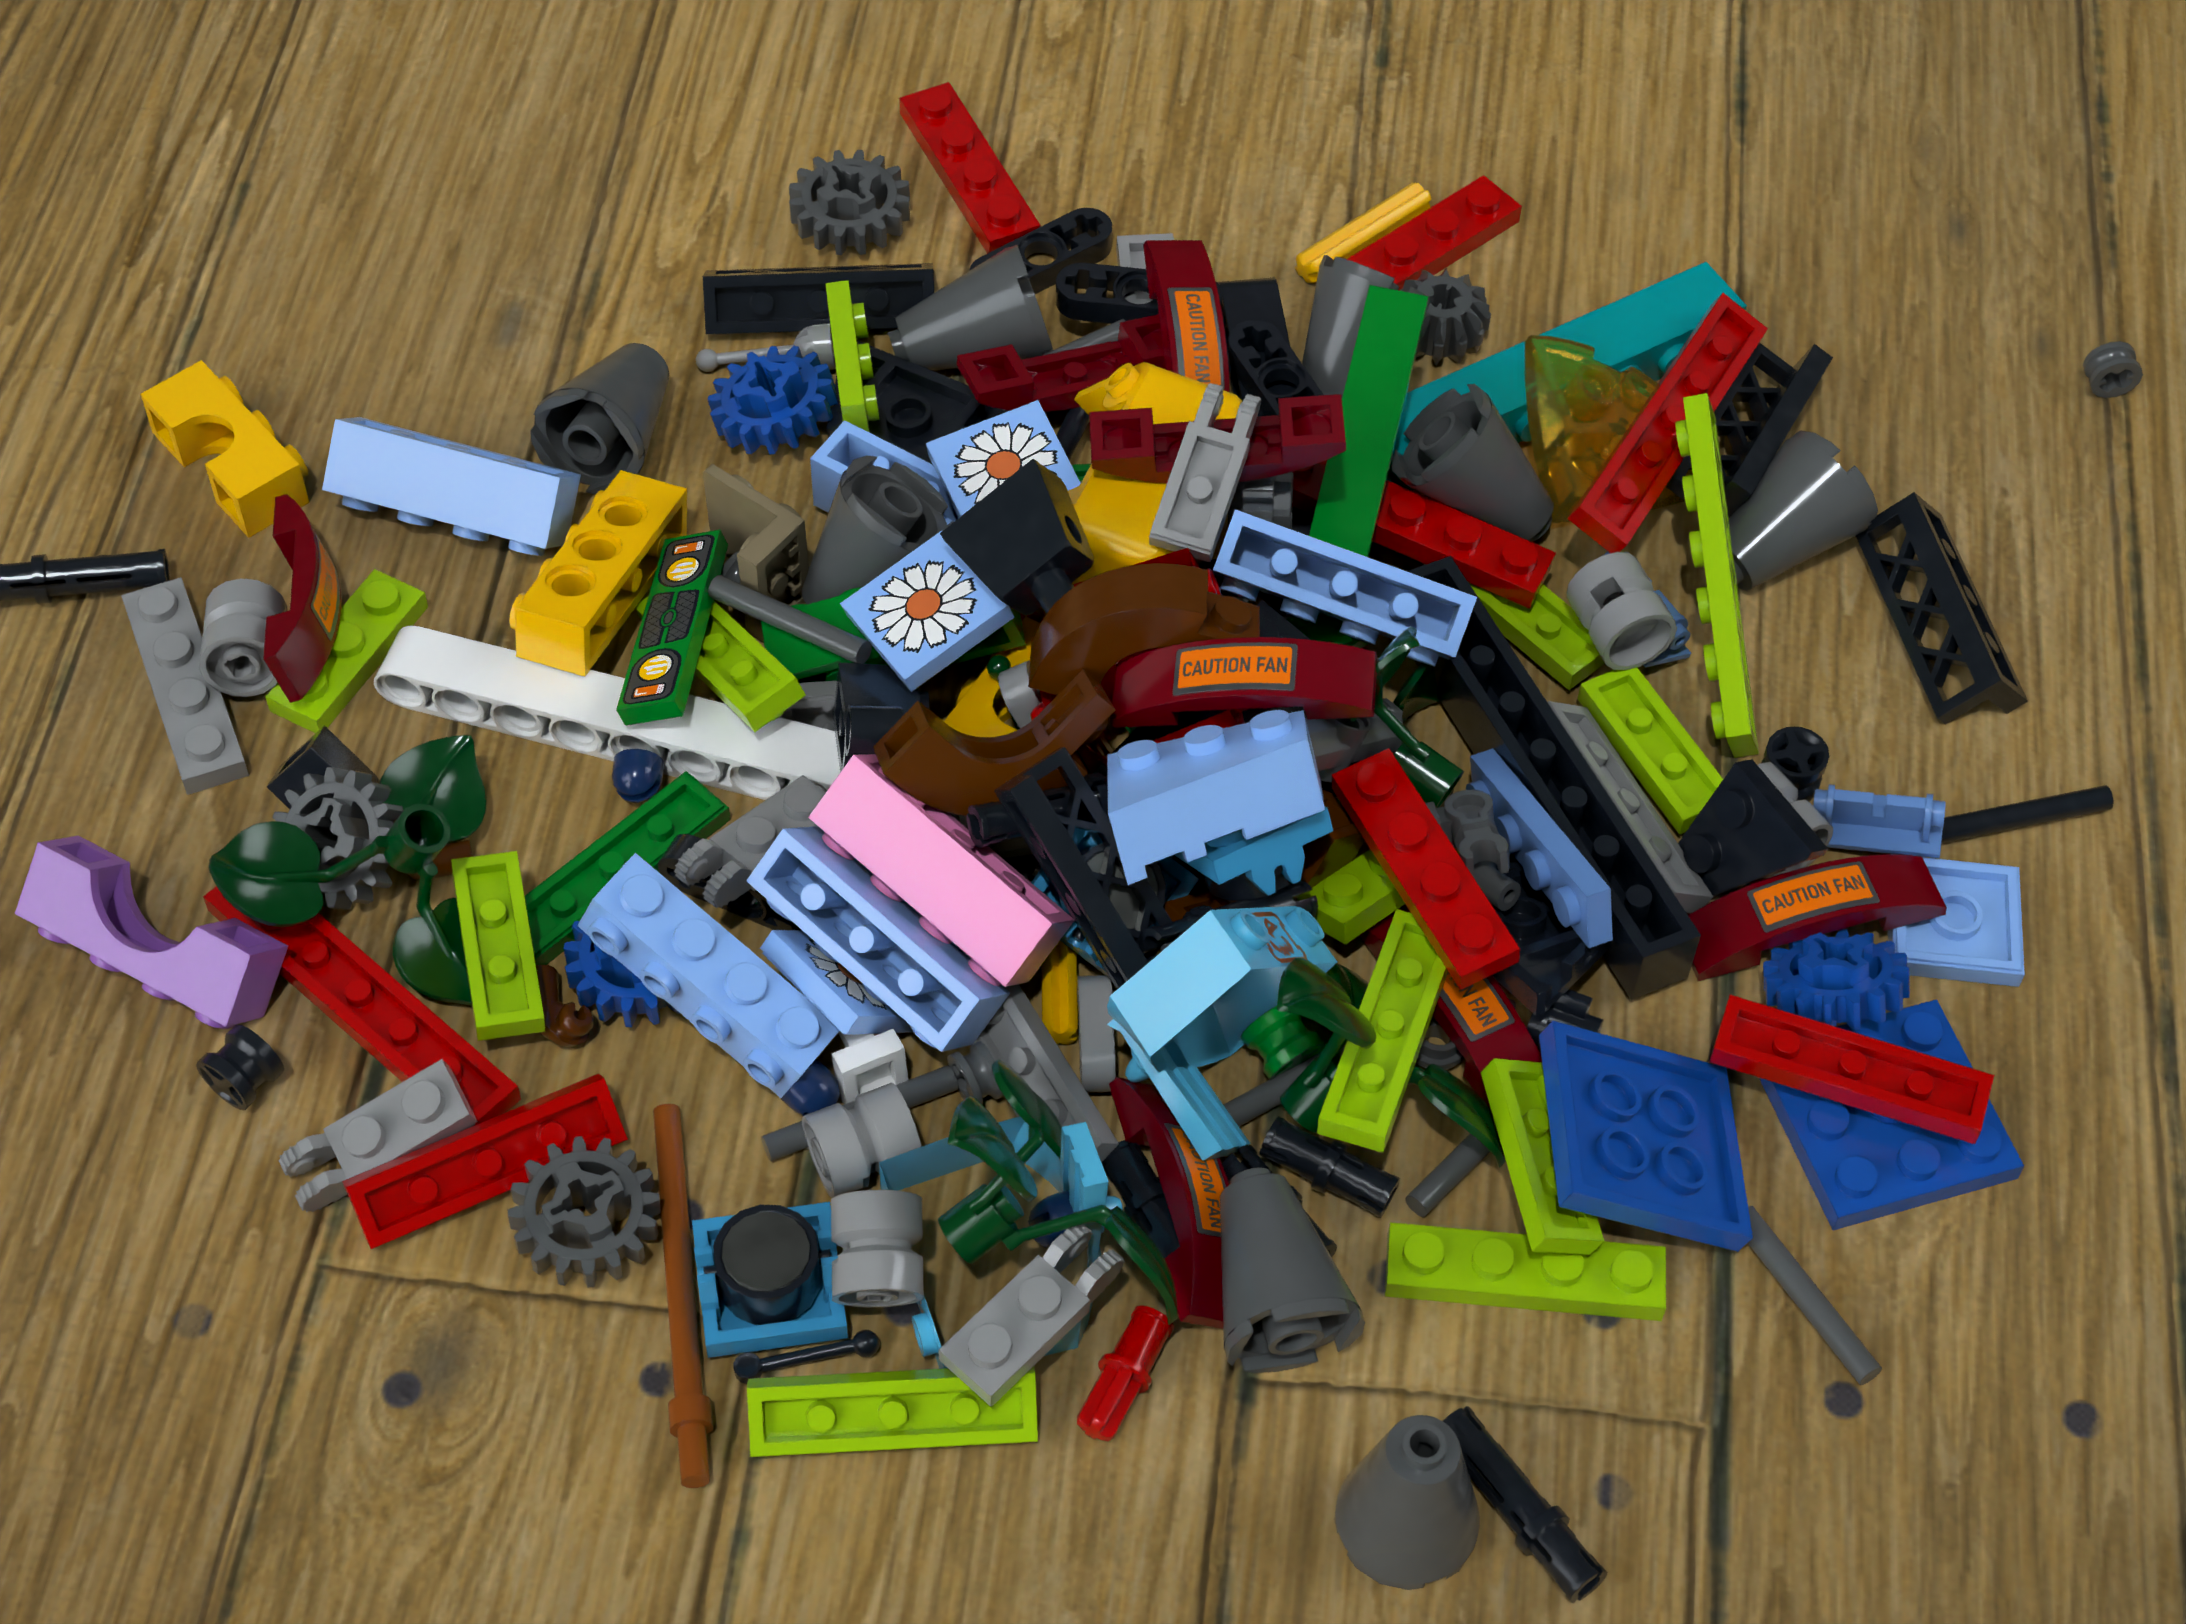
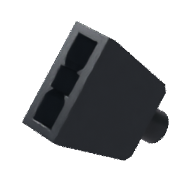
M1035 459L1030 460L940 533L943 540L996 597L1024 616L1033 614L1041 607L1046 614L1055 602L1074 588L1072 582L1089 570L1094 562V555L1064 482Z

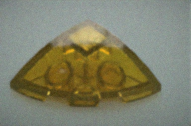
M1530 335L1525 341V386L1533 454L1539 479L1554 503L1551 515L1552 523L1571 522L1567 518L1658 383L1635 367L1631 366L1625 371L1619 372L1606 364L1594 360L1595 348L1592 346L1552 336ZM1688 470L1686 475H1693L1692 470ZM1665 487L1651 510L1684 502V500Z

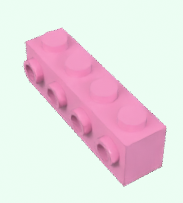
M876 754L853 755L808 817L824 831L822 840L830 849L846 859L854 860L856 858L873 873L870 881L880 892L898 902L905 900L922 915L919 923L930 935L947 944L955 943L971 957L968 965L973 972L994 986H1001L1002 984L1007 987L1029 982L1074 922V919L990 847H976L971 839L969 830L950 813L915 799L885 776Z

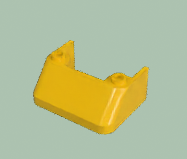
M1146 362L1135 366L1131 363H1126L1119 367L1109 378L1079 391L1074 400L1088 415L1089 412L1152 408L1154 424L1189 422L1195 420L1208 384ZM1223 390L1222 408L1215 420L1236 418L1239 405L1242 402L1236 394ZM1092 464L1090 465L1081 484L1068 490V493L1094 555V562L1092 567L1073 581L1072 584L1088 580L1110 570L1135 565L1173 552L1150 545L1149 543L1150 531L1167 484L1110 475L1092 469ZM1041 607L1036 612L1044 619L1046 614Z

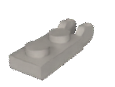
M1212 383L1208 384L1203 394V399L1194 422L1189 421L1149 535L1150 545L1173 552L1189 548L1194 558L1210 563L1250 450V438L1261 405L1260 397L1247 394L1239 405L1232 433L1215 429L1213 425L1216 416L1219 415L1222 408L1224 388Z
M802 775L710 837L709 840L703 838L695 843L691 849L688 848L685 853L683 852V855L675 865V876L689 886L691 884L693 886L696 882L699 883L702 878L705 879L711 875L702 894L704 895L703 898L716 908L728 905L729 901H734L750 889L755 891L756 889L746 880L779 833L785 828L817 826L808 817L826 792Z
M441 1059L323 1129L325 1133L307 1136L297 1142L295 1146H290L288 1150L283 1151L284 1153L279 1156L280 1159L278 1161L286 1176L297 1177L337 1157L341 1168L322 1172L314 1177L312 1181L300 1186V1189L296 1191L295 1197L301 1210L314 1212L347 1195L342 1181L475 1125L477 1119L451 1067Z
M1084 1224L1066 1229L1063 1234L1061 1233L1051 1243L1043 1257L1037 1255L939 1349V1361L990 1407L1007 1393L1089 1313L1090 1303L1120 1273L1125 1261L1117 1252L1109 1249L1084 1271L1075 1286L1060 1274L1074 1258L1078 1257L1085 1250L1088 1241L1091 1239L1093 1233Z

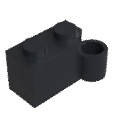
M839 663L833 721L840 773L853 755L875 754L873 746L917 701L929 709L928 691H919L916 688L911 692L889 665Z

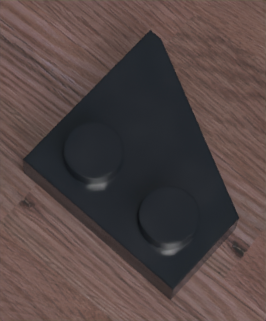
M1753 759L1735 762L1678 842L1684 852L1686 864L1692 871L1699 874L1713 896L1730 893L1749 885L1750 882L1768 878L1786 871V868L1801 862L1824 856L1828 850V847Z

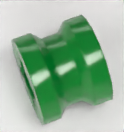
M1277 1006L1252 1022L1240 1036L1247 1048L1257 1050L1264 1059L1263 1071L1270 1081L1320 1053L1325 1046V1042L1317 1032L1309 1031L1301 1021V1015L1278 1011Z

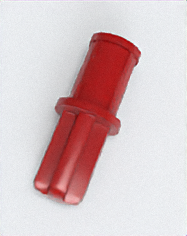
M1144 1305L1136 1306L1131 1314L1129 1324L1112 1353H1106L1100 1358L1098 1367L1101 1373L1077 1415V1425L1090 1438L1094 1440L1098 1438L1107 1442L1113 1439L1138 1393H1144L1149 1389L1152 1380L1149 1372L1159 1356L1166 1339L1170 1337L1174 1330L1173 1323L1168 1325V1318L1162 1312Z

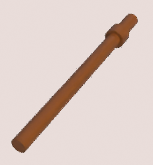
M661 1104L654 1108L653 1116L675 1396L668 1403L669 1426L671 1435L678 1438L681 1485L686 1488H699L706 1486L710 1482L706 1435L713 1429L711 1400L703 1395L681 1112L680 1107L675 1104Z

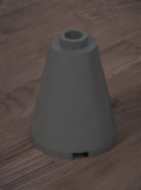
M1014 245L1005 248L895 317L898 329L888 332L895 356L936 371L958 368L956 365L957 355L1010 344L1013 345L1021 360L1042 356L1053 351L1029 278H1027L1028 273L1018 246Z
M1328 255L1323 256L1319 266L1302 364L1324 395L1341 394L1343 397L1369 285L1398 290L1399 286L1393 283L1395 278L1344 258L1335 257L1333 260ZM1413 287L1409 289V293L1425 295ZM1428 297L1427 310H1428L1429 305H1430V303H1431L1430 297Z
M629 343L547 395L537 406L533 414L535 415V425L530 430L531 442L540 461L546 466L581 474L580 483L590 485L585 492L597 494L600 490L605 491L620 470L638 475L644 464L669 381V369L663 357L647 345Z
M1467 384L1470 392L1460 395L1454 388L1444 392L1428 404L1403 433L1410 440V443L1403 456L1395 449L1392 456V472L1405 485L1430 499L1528 541H1536L1546 533L1552 523L1551 515L1554 503L1487 393L1475 384Z
M1802 430L1787 439L1775 454L1753 493L1730 516L1729 525L1738 588L1745 591L1755 588L1864 532L1872 524L1870 522L1877 517L1878 508L1876 500L1865 477L1855 465L1846 472L1833 459L1841 450L1832 442L1816 433Z
M864 456L854 459L841 476L803 584L802 597L805 603L811 604L839 596L852 588L864 587L941 530H945L954 521L948 525L946 523L943 513L948 508V505L943 496L926 479L902 464L894 462L888 470L873 465L877 459L875 456Z
M1251 1168L1233 1176L1230 1180V1185L1220 1195L1223 1340L1227 1361L1233 1366L1237 1358H1240L1243 1370L1247 1372H1279L1317 1362L1318 1358L1315 1349L1334 1340L1338 1352L1349 1347L1363 1333L1365 1321L1362 1310L1287 1179L1282 1175L1270 1173L1266 1168Z
M1415 1415L1399 1421L1348 1474L1337 1496L1334 1521L1337 1534L1339 1532L1340 1538L1348 1551L1347 1556L1358 1570L1379 1584L1412 1590L1424 1588L1425 1583L1433 1582L1443 1577L1448 1579L1460 1571L1473 1552L1480 1528L1479 1508L1459 1440L1446 1423L1432 1416Z

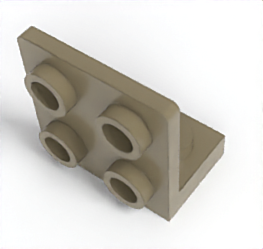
M711 464L703 472L710 531L721 529L728 543L726 557L730 558L739 551L737 560L740 584L789 606L806 604L802 597V587L809 570L805 520L789 505L784 503L778 504L756 491L743 477L730 475L714 464ZM744 613L746 631L764 643L761 620Z

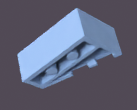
M1284 710L1266 711L1256 715L1248 723L1226 728L1217 725H1205L1192 729L1182 738L1160 743L1152 740H1139L1123 746L1116 753L1107 754L1108 816L1128 885L1148 878L1145 865L1182 852L1187 863L1206 856L1207 852L1204 843L1241 829L1243 837L1248 840L1325 810L1321 779L1304 710L1292 713Z

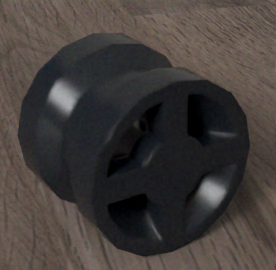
M1785 727L1777 730L1769 738L1764 753L1765 758L1762 760V763H1773L1798 789L1797 801L1807 800L1810 802L1814 798L1815 789L1820 787L1822 775L1825 772L1830 755L1827 744L1814 731L1803 727Z
M235 1025L226 1033L225 1045L217 1053H206L196 1064L199 1074L210 1088L227 1103L240 1110H246L255 1101L256 1089L264 1082H274L285 1069L281 1059L269 1044L243 1025Z

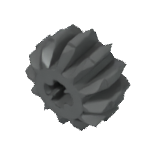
M1445 268L1440 276H1434L1428 271L1423 270L1417 280H1405L1404 286L1400 291L1409 292L1410 287H1413L1431 299L1425 315L1415 359L1426 354L1432 356L1435 365L1439 363L1442 357H1449L1453 361L1460 363L1466 352L1477 353L1479 346L1483 343L1485 332L1489 329L1491 313L1489 312L1490 305L1486 303L1485 288L1472 286L1469 274L1459 278L1450 277L1447 268Z

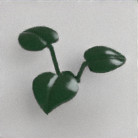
M1410 626L1388 645L1376 663L1377 679L1374 713L1403 742L1394 756L1425 803L1434 802L1435 807L1439 808L1451 794L1464 771L1424 742H1419L1383 704L1384 685L1401 666L1410 650L1419 646L1416 638L1417 630ZM1422 663L1409 676L1396 695L1393 703L1403 711V723L1420 709L1439 702L1433 668ZM1348 718V719L1351 720L1352 722H1354L1357 718Z
M460 735L432 740L418 745L396 758L384 771L379 784L388 785L391 788L389 797L383 804L399 805L403 807L404 811L396 819L385 836H377L371 844L328 869L318 870L320 852L316 843L308 834L295 825L277 821L262 822L244 829L209 859L210 874L226 900L249 918L275 927H292L316 917L323 905V895L318 883L330 882L377 854H384L390 866L397 871L408 874L418 873L420 882L416 907L421 917L406 920L396 931L393 940L395 966L405 982L417 992L436 1000L472 1006L456 898L444 900L434 910H432L430 905L432 881L438 873V868L433 860L446 844L456 843L470 837L479 828L486 811L485 788L478 770L472 736Z
M1298 957L1290 962L1281 976L1277 1010L1310 1018L1334 1033L1320 1056L1316 1057L1281 1094L1280 1101L1295 1121L1307 1130L1317 1133L1318 1118L1341 1056L1338 1055L1347 1040L1362 1048H1370L1376 1041V1032L1370 1021L1359 1011L1369 984L1367 981L1338 963L1325 973L1312 962ZM1431 1063L1425 1071L1419 1067H1414L1408 1084L1418 1085L1423 1095L1434 1106L1485 1145L1495 1156L1500 1168L1506 1160L1492 1111L1486 1102L1471 1087L1436 1064Z
M998 1059L992 1064L994 1079L1013 1109L1029 1125L1028 1141L1015 1153L1014 1146L1002 1127L975 1097L969 1096L959 1103L952 1118L948 1144L979 1157L997 1175L989 1184L981 1185L938 1218L939 1226L956 1252L965 1261L972 1264L1002 1241L1010 1251H1013L1028 1240L1089 1222L1099 1223L1110 1231L1119 1245L1158 1289L1164 1299L1168 1325H1170L1178 1318L1175 1285L1169 1267L1153 1241L1118 1206L1110 1210L1105 1205H1099L1018 1229L1016 1221L1024 1216V1211L1016 1197L1005 1185L1008 1183L1028 1202L1037 1197L1038 1191L1035 1181L1024 1164L1041 1147L1044 1141L1060 1158L1062 1125L1052 1109L1041 1097L1032 1091L1026 1081L1008 1064Z

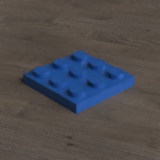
M1937 999L1903 1008L1900 1012L1886 1013V1021L1882 1023L1869 1019L1861 1024V1029L1854 1030L1848 1024L1836 1026L1973 1068ZM1759 1078L1832 1230L2016 1180L2024 1168V1164L1990 1099L1982 1130L1976 1143L1972 1144Z
M1552 1021L1540 1033L1539 1040L1559 1207L1737 1252L1753 1239L1726 1067Z

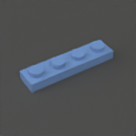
M1493 748L1471 755L1472 783L1466 785V790L1483 791L1493 799L1494 822L1498 833L1507 840L1509 854H1513L1522 865L1530 886L1534 890L1541 889L1552 902L1560 923L1564 927L1571 926L1588 948L1612 941L1611 888Z

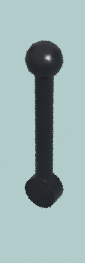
M861 1330L850 1340L760 1359L756 1354L748 1352L740 1354L735 1359L733 1369L736 1378L741 1383L747 1384L748 1379L760 1378L762 1372L856 1353L861 1357H870L879 1349L880 1340L873 1331Z

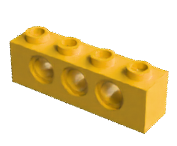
M620 470L605 491H598L586 516L579 524L575 523L570 527L562 547L553 558H547L543 562L536 581L526 594L520 593L512 605L509 623L511 629L515 630L516 657L585 677L651 587L664 540L687 535V488Z

